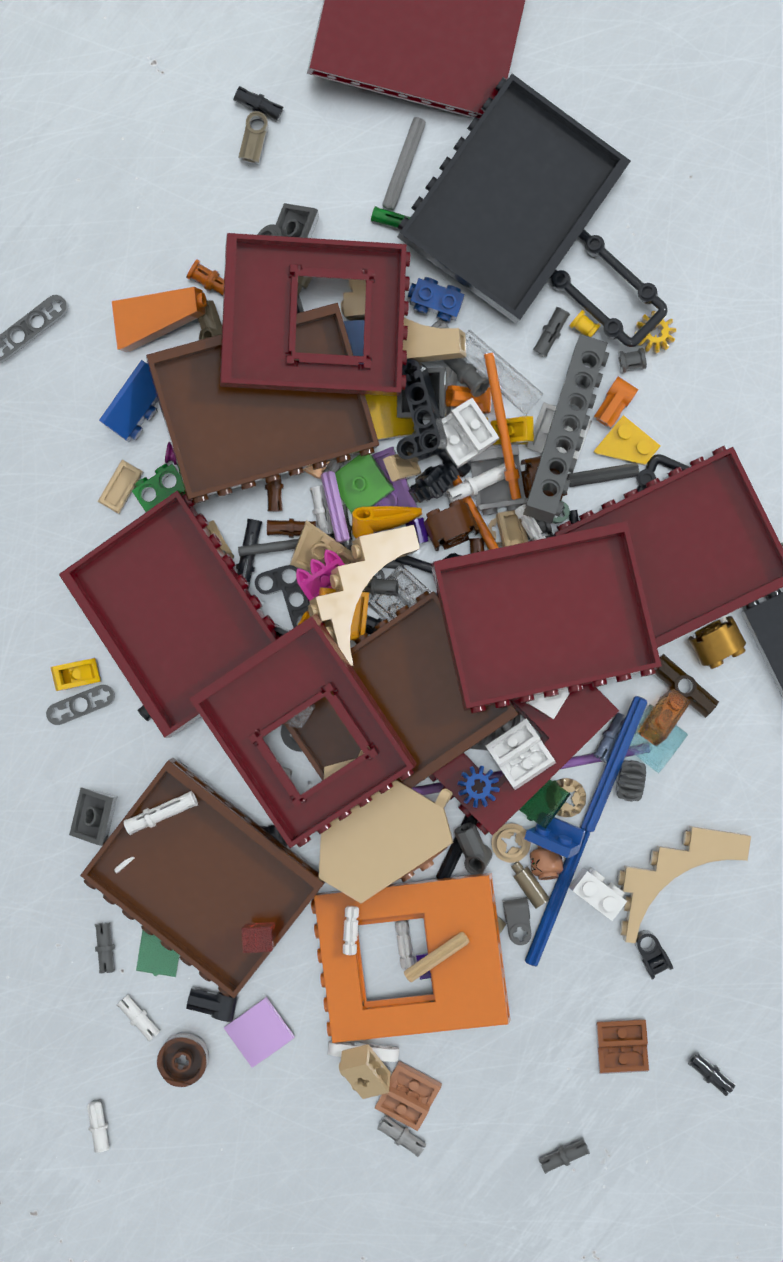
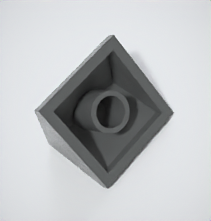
M284 203L276 225L283 230V236L311 238L319 219V212L316 208Z
M427 368L440 416L443 418L445 417L446 368ZM423 389L418 391L416 395L417 401L422 400L424 397ZM401 390L400 395L397 396V418L412 419L405 390ZM426 413L423 417V420L431 419L430 413Z
M80 788L69 835L103 846L108 839L118 796Z

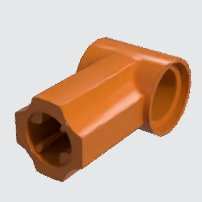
M618 376L607 392V397L594 415V418L604 426L611 428L639 389Z
M447 386L446 407L456 408L473 398L483 414L491 413L492 395L490 387L482 395L474 397L468 387Z

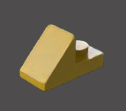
M533 416L506 419L511 445H527L528 442L534 441ZM493 420L491 421V426L499 436L497 421ZM500 436L492 445H501Z
M95 658L50 667L56 691L101 682Z

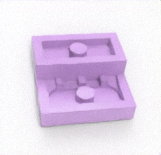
M267 997L250 1007L245 1013L224 1027L251 1067L269 1057L295 1037Z

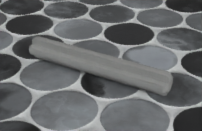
M414 117L382 203L383 207L388 210H394L425 127L426 122L422 118Z

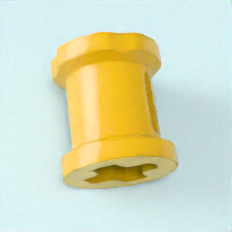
M582 310L569 327L577 329L583 335L592 337L601 327V324L594 323L585 315L586 311Z

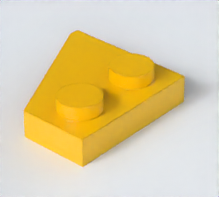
M623 415L593 453L645 466L661 445Z

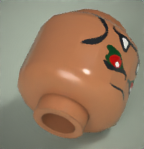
M537 845L538 849L530 853L532 873L538 876L539 880L558 878V874L563 871L562 856Z

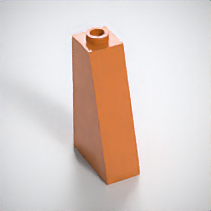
M189 287L112 301L117 350L131 352L205 315L207 299L203 290Z

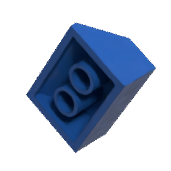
M143 360L139 362L99 419L104 426L127 442H130L131 439H137L143 429L140 426L145 419L150 420L157 409L154 406L158 402V398L146 362Z

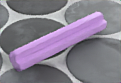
M327 471L321 474L335 540L342 543L350 539L335 473Z

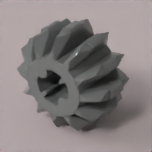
M634 760L623 761L617 781L618 798L630 802L642 799L647 773L644 763Z

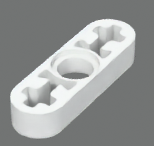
M329 1041L327 1054L341 1057L343 1050L363 1046L366 1043H332V1041ZM369 1044L381 1061H398V1047Z

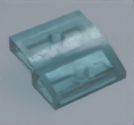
M649 704L644 710L629 750L659 774L688 734Z

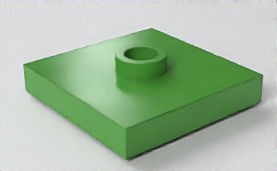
M359 454L335 473L340 497L351 514L356 508L376 505L395 490L371 454L362 457Z

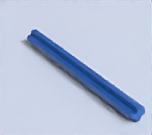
M635 696L625 717L581 824V828L587 832L595 831L646 708L647 700L643 697Z
M586 830L579 853L566 858L564 861L563 871L558 876L525 959V962L531 966L536 967L539 964L590 836V832Z

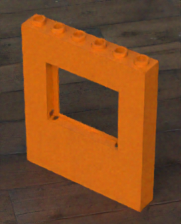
M492 873L391 884L363 903L357 902L341 891L317 893L314 899L311 900L312 913L316 914L317 924L314 925L315 937L320 941L317 956L319 963L323 964L324 972L321 973L320 979L322 988H326L327 996L324 997L325 1012H329L330 1022H327V1034L329 1037L332 1036V1043L507 1025L510 1023L511 1018ZM347 906L359 908V917L356 919L358 920V925L424 918L428 954L460 932H464L470 942L430 970L433 994L367 1001L359 935L357 941H355L357 953L355 955L343 954V944L345 943L343 940L344 921L346 920L345 908Z

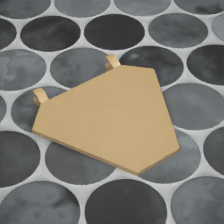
M354 759L324 767V779ZM395 780L391 782L393 787L385 793L380 794L378 791L371 795L373 800L360 808L359 805L351 808L352 813L345 819L339 821L336 818L330 822L332 826L321 833L319 879L357 902L363 903L452 844L453 839L444 809L452 796L450 790H441L436 802H433Z

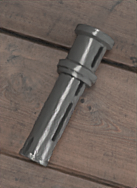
M461 358L442 360L457 374V380L471 390V394L474 397L482 395L490 385L489 380L483 378L476 371L474 365L467 364Z

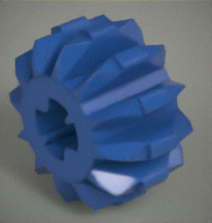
M473 766L470 767L471 777L463 772L461 775L468 780L467 783L458 781L459 786H466L465 790L458 792L459 795L468 793L469 796L465 798L464 802L467 804L471 798H474L473 807L475 808L478 806V799L482 800L484 807L488 806L485 799L486 796L490 800L495 801L496 798L490 794V791L499 792L500 790L498 787H491V784L497 783L499 779H488L493 773L491 769L486 775H483L484 766L479 767V774L475 773ZM475 780H480V783L484 781L486 784L483 787V793L477 794V790L475 792L472 791L471 787L475 785Z

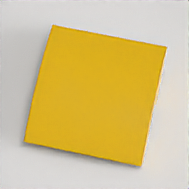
M365 395L378 440L412 435L414 431L413 419L397 418V396Z

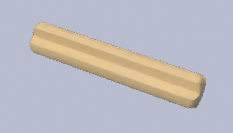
M460 932L404 971L405 977L409 982L415 981L470 942L469 938L464 932Z

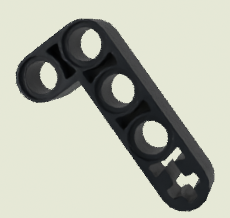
M407 359L406 365H402V375H406L405 394L416 434L401 439L397 444L396 450L401 458L417 462L441 454L447 448L448 443L428 369L424 364L416 360ZM423 389L424 397L422 400L417 401L416 395L418 391ZM426 413H430L431 419L429 423L424 425L423 417ZM436 436L437 444L431 448L429 445L430 439ZM410 444H414L415 450L412 455L408 456L407 448Z
M285 565L258 574L255 579V587L261 594L270 595L280 591L283 592L293 628H295L298 619L308 611V606L310 605L309 600L297 584V579L292 583H286L283 580L285 571L294 570L296 572L297 568L292 565ZM264 577H270L273 581V585L269 590H262L260 588V580ZM294 593H300L304 599L303 603L298 607L292 606L290 603V597Z

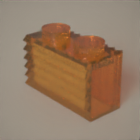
M670 689L660 697L661 699L638 730L639 734L654 746H658L667 739L691 703L690 700L675 689Z

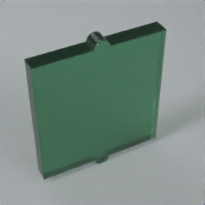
M549 780L519 811L525 814L529 821H535L546 829L571 794L560 787L556 780Z
M142 929L136 971L153 973L154 976L159 974L176 977L180 955L174 950H167L161 945L159 938L154 934H147Z

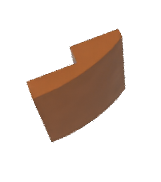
M646 1020L597 1022L599 1074L649 1071Z

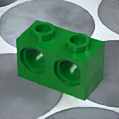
M167 463L163 464L154 471L156 475L150 479L144 477L134 484L136 488L132 492L145 512L177 490L186 494L180 473L173 464L169 466ZM169 475L176 477V484L172 488L164 486V479ZM147 489H154L156 492L155 499L150 502L145 501L143 497L144 492Z

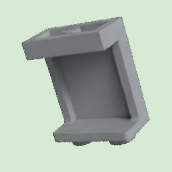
M512 445L511 447L514 462L517 466L516 469L518 468L520 475L518 483L521 498L511 499L509 483L503 479L478 491V494L475 495L477 509L479 512L483 511V515L498 513L497 509L507 508V511H513L521 505H526L518 445ZM502 447L486 449L470 460L472 478L504 463Z

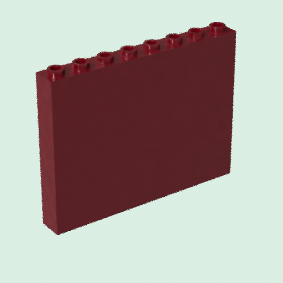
M323 0L307 74L480 119L484 113L481 110L484 103L489 97L494 99L498 94L495 88L503 77L508 79L525 0Z
M724 445L712 451V457L704 460L703 456L690 462L691 467L683 471L681 467L667 473L669 478L663 481L656 478L645 484L646 489L640 492L637 489H633L623 494L625 499L617 503L614 499L601 505L603 510L595 514L590 510L580 515V521L574 524L567 521L557 526L558 531L554 533V536L627 521L657 648L783 587V547L734 447L726 449Z
M178 490L59 574L164 738L174 736L201 717L190 701V697L281 637L274 631L276 625L269 615L265 616L260 608L263 606L255 594L251 595L247 587L249 584L242 574L238 575L233 568L236 564L229 554L225 555L221 550L220 546H222L220 539L215 533L211 535L207 528L209 523L202 513L198 514L193 506L196 505L194 500L188 501L186 494Z
M627 521L433 561L431 565L464 711L471 710V714L486 711L485 706L494 704L496 708L510 706V701L519 699L520 703L535 700L534 696L544 694V698L559 695V690L568 689L569 693L583 690L582 685L591 683L593 687L607 685V680L615 678L617 682L632 679L631 675L638 673L641 674V677L656 674L655 670L662 666Z

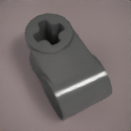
M528 898L503 900L505 921L507 922L510 940L516 945L527 944L532 934ZM518 927H521L522 931L527 932V935L523 936L522 941L513 936V933L517 932Z

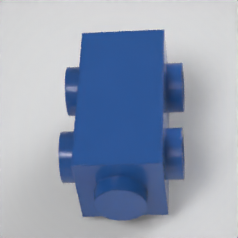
M424 277V280L418 278L417 284H411L407 297L411 298L410 305L414 306L413 310L422 314H427L429 311L437 314L436 318L445 322L456 321L465 295L461 293L460 288L452 285H447V288L437 285L438 281L429 277Z

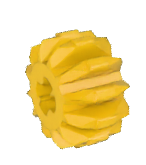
M656 311L651 312V317L656 313ZM644 314L642 316L643 322H637L636 327L640 329L650 319L649 316ZM663 319L654 328V330L658 328L661 331L658 334L659 337L657 335L653 337L649 333L638 345L641 346L646 343V352H649L652 346H654L655 353L660 352V346L667 350L669 348L667 342L673 343L675 341V338L670 334L675 333L676 328L668 327L673 323V319H669L666 322Z

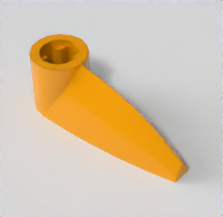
M401 506L356 508L352 512V535L358 538L374 534V532L399 527L421 516L422 509Z

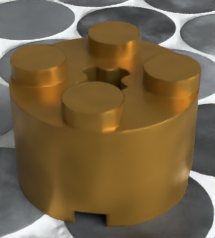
M732 616L726 617L728 622L721 623L719 619L695 632L697 635L695 639L692 636L689 637V641L702 666H709L711 669H714L724 663L723 659L731 655L732 657H737L746 651L744 648L746 641Z

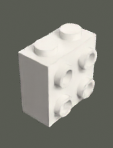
M583 867L569 888L613 921L627 902L623 898L625 893L611 882L608 886L603 883L605 878L592 867L589 871Z

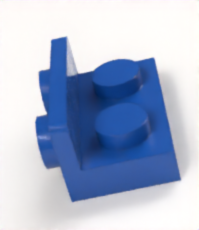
M541 813L537 825L527 830L524 839L563 857L570 858L579 853L585 830L549 814Z

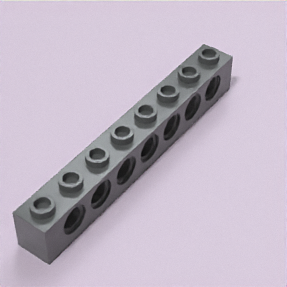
M583 334L579 335L523 515L551 524L554 517H559L564 502H561L560 498L562 494H567L570 480L566 478L568 472L573 473L577 462V459L573 458L574 452L580 451L584 437L580 436L581 429L586 430L590 416L586 415L588 408H593L597 395L592 393L594 387L599 388L603 377V374L599 373L600 367L606 366L610 354L605 352L607 342ZM583 363H589L592 367H586ZM576 384H582L586 388H579ZM570 405H576L580 410H574ZM563 426H569L573 431H567ZM557 447H562L567 452L561 453L557 450ZM550 469H556L560 474H553ZM548 490L552 492L554 496H547L543 493V491Z

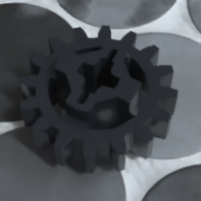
M446 462L443 466L441 464L435 467L430 466L420 476L415 478L416 483L410 486L411 489L408 492L415 503L418 501L421 503L424 500L429 501L432 498L438 499L453 486L452 482L458 479L457 476L460 474L452 462Z

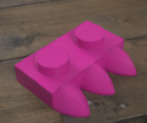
M325 550L324 564L316 559H311V573L297 568V584L309 601L319 596L320 587L333 589L330 583L331 571L338 566L345 565L341 558L331 550Z

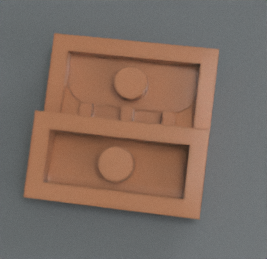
M398 1061L390 1076L389 1093L380 1095L375 1109L418 1131L441 1089L442 1083Z

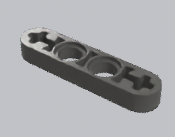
M52 295L0 334V348L6 345L3 341L5 338L14 347L10 350L7 346L2 350L4 355L0 357V363L7 361L65 316L68 311V304L62 296ZM56 301L57 303L62 302V304L60 305V308L62 310L60 312L53 310L51 313H49V315L53 317L50 320L48 319L47 315L43 311H41L44 308L47 312L50 311L53 308L52 302ZM35 315H41L44 318V323L39 328H34L31 325V319ZM15 330H22L25 334L24 340L20 343L12 341L11 336Z

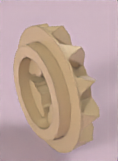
M564 778L557 780L551 785L547 793V802L550 809L560 817H573L579 814L586 805V793L579 782ZM560 789L567 794L575 790L571 797L574 806L567 802L560 806L558 805L563 799L559 791Z
M504 824L492 836L491 845L495 855L500 860L509 863L522 860L528 854L531 842L524 839L527 831L518 824ZM516 833L515 842L521 847H511L506 853L507 844L501 838L510 839Z

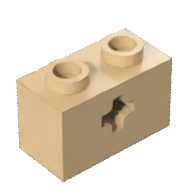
M369 1044L342 1051L341 1062H339L340 1074L347 1079L352 1089L362 1099L389 1093L391 1072Z

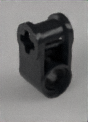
M649 930L639 931L636 943L634 944L650 978L653 980L655 975L666 969H674L656 936ZM645 937L652 938V945L649 948H642L640 945Z

